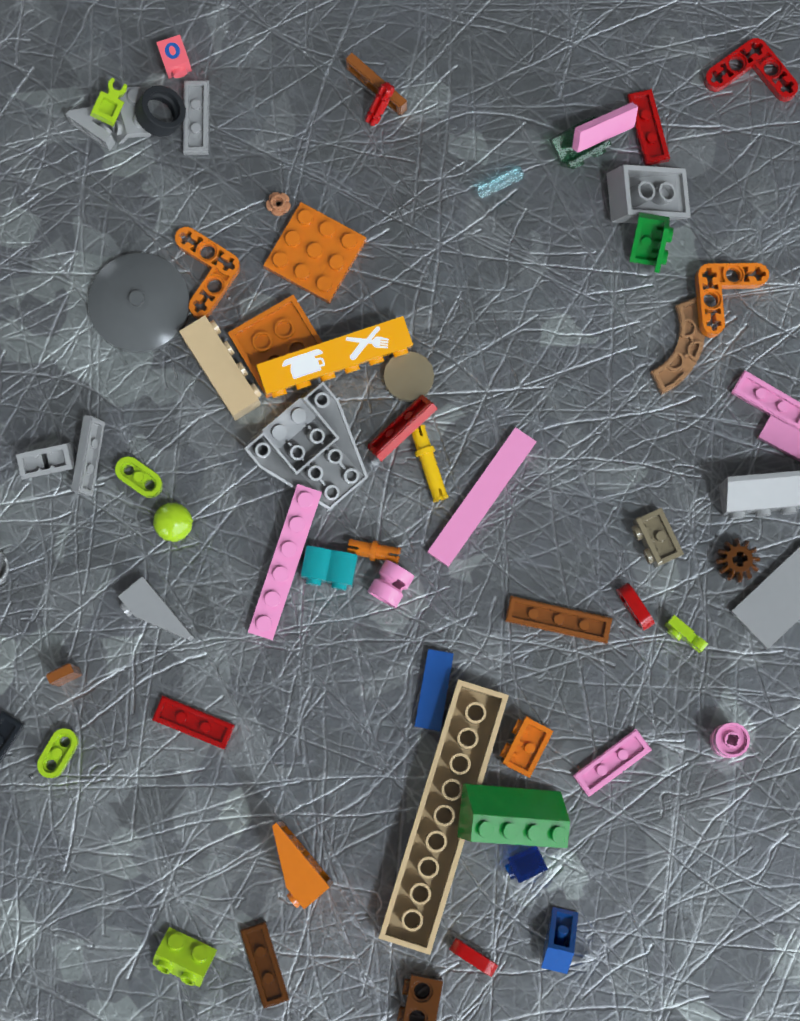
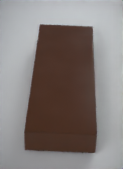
M266 921L241 929V936L263 1008L290 1000Z

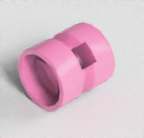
M385 560L379 570L380 578L374 579L367 592L385 604L397 608L403 598L402 590L408 589L415 576L399 565Z
M730 722L717 726L710 735L709 743L716 755L723 758L740 756L747 751L750 737L744 726Z

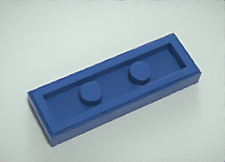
M428 649L414 727L435 731L441 730L454 653Z

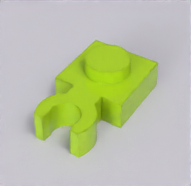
M111 78L108 82V94L103 91L100 92L90 116L112 127L124 104V101L118 98L123 97L127 90V84H124L121 90H115L113 88L114 78Z
M675 615L670 617L664 624L668 628L667 633L677 641L680 639L684 642L686 641L698 653L702 652L708 645L705 640L696 635L695 631Z

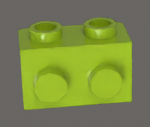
M169 927L154 955L152 964L164 974L171 973L179 977L187 985L200 987L216 955L217 949Z

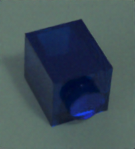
M530 846L507 857L508 864L504 865L510 879L516 878L518 883L548 870L537 846Z

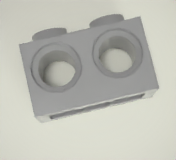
M72 442L16 454L21 480L74 469L76 463Z

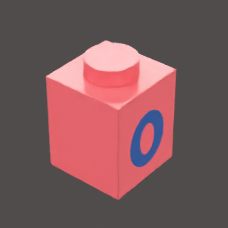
M180 35L156 42L169 79L184 77L188 72L192 71Z

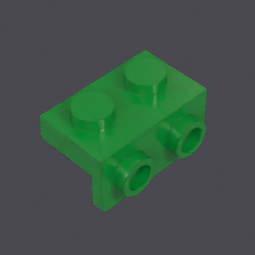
M639 212L629 262L654 266V272H660L661 265H666L668 250H665L666 242L671 243L674 228L669 227L670 217Z

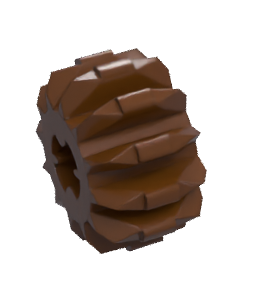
M738 538L733 540V545L726 541L723 544L725 550H717V554L722 558L716 559L715 564L723 565L718 573L723 574L727 571V581H730L735 575L737 583H741L743 577L747 580L751 579V572L756 573L759 570L753 563L759 562L760 557L752 556L757 551V548L747 549L749 546L748 540H745L742 545H740ZM737 555H739L738 559L742 558L743 563L739 566H736L737 562L733 563L732 560Z

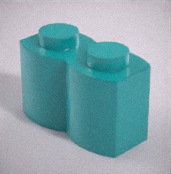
M306 546L301 577L306 579V584L321 586V582L332 584V589L346 591L347 587H353L358 555Z

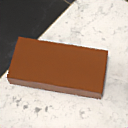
M70 663L46 675L49 684L58 687L83 676L80 668Z

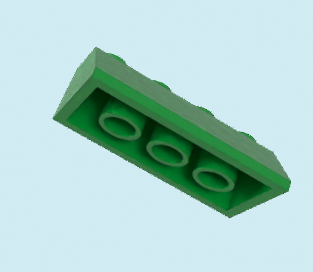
M463 783L458 838L470 842L568 848L570 819L561 791Z

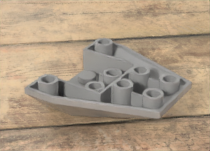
M324 382L319 383L298 397L260 429L244 447V450L262 470L290 487L296 489L297 484L322 492L318 504L328 510L332 509L368 478L341 404Z

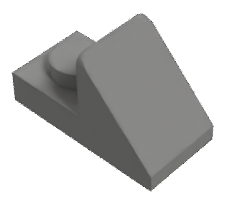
M94 106L68 110L65 115L71 125L107 150H111L115 145L112 136L113 132L106 125L102 124V121L90 116Z

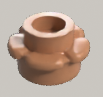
M274 192L269 195V200L266 201V208L274 216H282L290 210V198L285 193L279 194Z

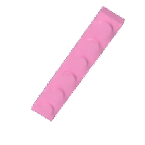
M297 484L248 630L249 633L273 640L322 492Z

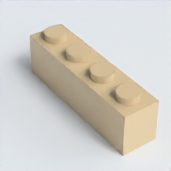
M203 316L179 331L184 342L235 421L261 405L258 399L262 396L255 383L250 385L246 380L245 376L248 375L246 369L241 362L235 363L232 355L235 353L228 341L223 343L218 335L221 331L214 320L209 322L207 317Z

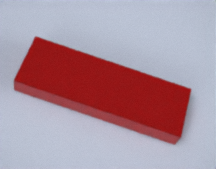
M652 89L627 94L628 104L633 102L638 106L635 131L644 165L651 166L669 162L670 156Z
M421 395L370 442L367 448L382 462L437 410V407L424 395Z
M164 696L161 697L152 718L153 721L224 750L235 728V725Z

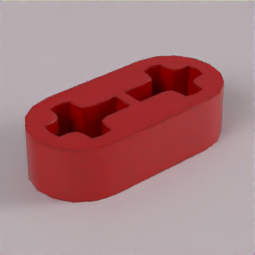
M629 583L616 590L619 598L642 631L655 624L649 611Z
M455 938L449 948L454 954L490 977L493 976L499 966L458 938Z

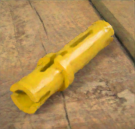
M420 425L411 435L417 450L415 455L420 459L433 499L432 501L435 503L439 500H445L449 496L447 495L433 453L435 448L430 444L425 425Z

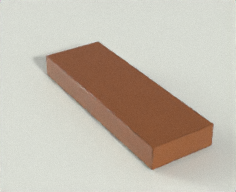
M352 52L346 58V69L375 95L378 94L380 85L384 84L385 81ZM394 90L388 106L398 115L402 116L407 110V100Z

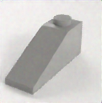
M144 577L139 578L118 596L122 601L119 606L128 617L133 614L139 620L186 640L192 641L194 639V636Z

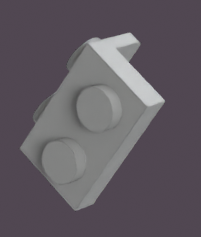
M118 87V88H114V89H115V90H121L122 87ZM127 87L125 95L118 98L124 101V104L114 126H111L118 144H123L127 138L151 136L150 133L141 127L135 115L136 103L143 94L141 87Z

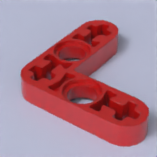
M759 38L747 41L707 71L704 79V84L708 90L719 92L750 69H753L780 101L788 102L792 100L798 91V83L769 46ZM752 48L760 49L759 55L757 53H754L747 60L746 56L750 53ZM731 60H739L742 63V69L738 71L732 70L729 62ZM774 65L777 69V74L771 76L766 74L764 66ZM723 70L726 74L722 76L720 83L718 81H711L713 76L718 77L722 74ZM783 86H784V87H787V86H790V87H791V89H790L789 92H788V91L782 92L781 89H782Z

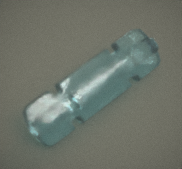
M515 166L509 172L505 171L488 179L487 183L484 181L478 184L477 192L481 198H485L491 195L492 191L495 193L512 185L513 181L516 183L522 180L524 173L520 166Z

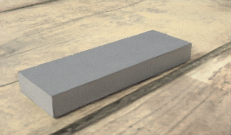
M209 80L184 81V105L186 108V116L183 121L184 155H209Z
M88 415L83 416L71 491L83 496L92 497L105 422Z

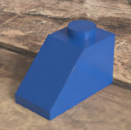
M552 907L543 948L541 968L568 974L575 951L578 912Z

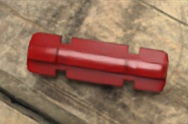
M384 82V84L380 85L378 94L375 95L365 116V121L370 126H375V124L379 123L381 114L383 115L390 97L394 93V86L390 85L389 82Z

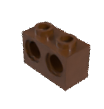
M411 973L410 979L405 978L402 995H407L405 1006L400 1005L397 1021H410L409 1015L414 1010H420L424 1013L425 1018L423 1021H436L443 979ZM419 983H425L429 986L430 991L427 996L419 997L414 992L415 986Z

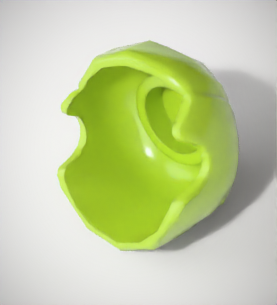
M169 502L163 504L154 513L153 527L156 533L166 541L177 542L182 540L192 529V516L188 509L180 503Z

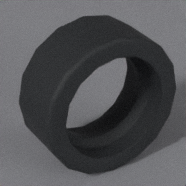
M158 85L148 88L136 103L135 115L138 123L145 131L151 135L164 137L171 135L179 128L185 119L186 108L177 92L169 87ZM150 100H157L167 105L173 116L172 122L166 123L155 118L149 110L148 102Z

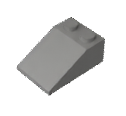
M623 164L606 173L611 222L637 223L639 212L670 217V220L691 218L686 169Z

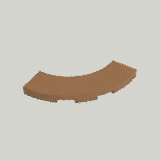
M696 297L675 306L679 320L677 345L668 360L650 372L660 395L678 386L692 371L701 355L705 336L699 329Z

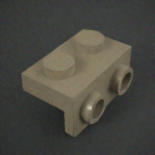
M662 508L633 520L632 532L637 541H642L645 547L643 554L648 564L652 563L654 568H657L684 555Z

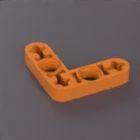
M182 227L175 234L178 248L211 269L189 302V309L193 317L200 319L206 316L208 318L239 274L240 262L234 254L193 228ZM189 234L191 235L192 241L197 244L195 252H193L195 250L194 245L189 242L183 244L182 236L187 237ZM212 247L215 250V254L212 258L205 259L201 256L202 249ZM220 254H223L221 259L224 262L230 263L233 261V270L229 268L225 271L223 263L218 261ZM213 280L221 282L222 288L219 292L212 293L208 290V284ZM205 292V294L209 297L204 304L206 310H200L199 312H196L197 308L195 304L198 303L201 305L203 303V301L205 300V296L202 295V293Z
M708 263L698 269L695 274L699 329L704 336L714 338L725 328L722 289L760 288L769 279L767 267L761 263ZM728 270H733L737 273V282H731L727 279L726 272ZM706 271L708 272L709 276H713V278L709 281L708 289H705L708 285L707 277L702 276ZM754 271H756L757 275H761L758 281L755 276H748L744 280L745 275H751ZM705 295H711L715 298L716 305L714 307H709L704 303ZM717 312L712 316V323L717 325V327L712 330V327L707 326V323L711 320V313Z

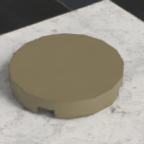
M408 351V354L396 358L392 357L385 366L383 376L385 387L390 395L399 401L409 403L414 402L421 395H428L434 382V371L431 363L420 353Z

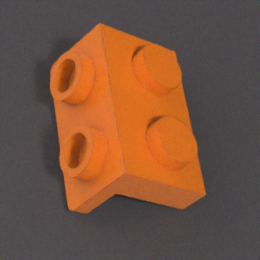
M525 716L523 720H517L511 732L515 734V737L511 744L506 742L500 757L504 758L501 764L530 778L553 730Z

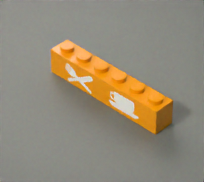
M401 316L257 364L256 369L265 395L271 394L272 398H277L287 394L286 389L296 386L297 390L311 386L310 381L320 378L321 382L336 378V372L345 370V373L348 374L360 370V364L369 362L370 366L384 362V356L393 354L394 358L408 354V348H411L413 343L405 319Z

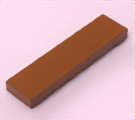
M510 596L505 622L607 644L613 618Z

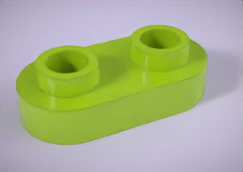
M123 457L117 462L115 473L123 483L146 498H154L161 493L163 482L157 473L133 457ZM133 467L134 472L131 475H126V468ZM148 482H154L155 485L153 489H146V484Z
M62 728L54 732L37 762V769L43 777L56 778L64 772L79 744L78 736L74 731ZM64 737L70 739V744L67 747L61 744ZM51 760H54L57 764L54 770L48 768V763Z

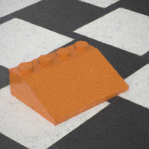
M283 821L276 822L272 825L285 885L289 891L286 896L296 908L301 905L305 909L329 889L334 882Z

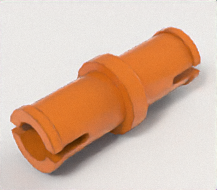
M352 538L349 540V546L358 547L359 549L349 547L347 548L348 553L367 557L370 561L374 562L378 559L383 561L389 560L396 564L399 563L400 556L390 555V553L401 554V547L379 544V541L374 540L372 543Z

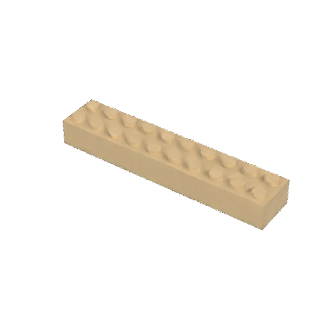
M458 679L380 930L379 939L425 954H431L465 842L464 839L457 837L463 783L482 785L509 695Z

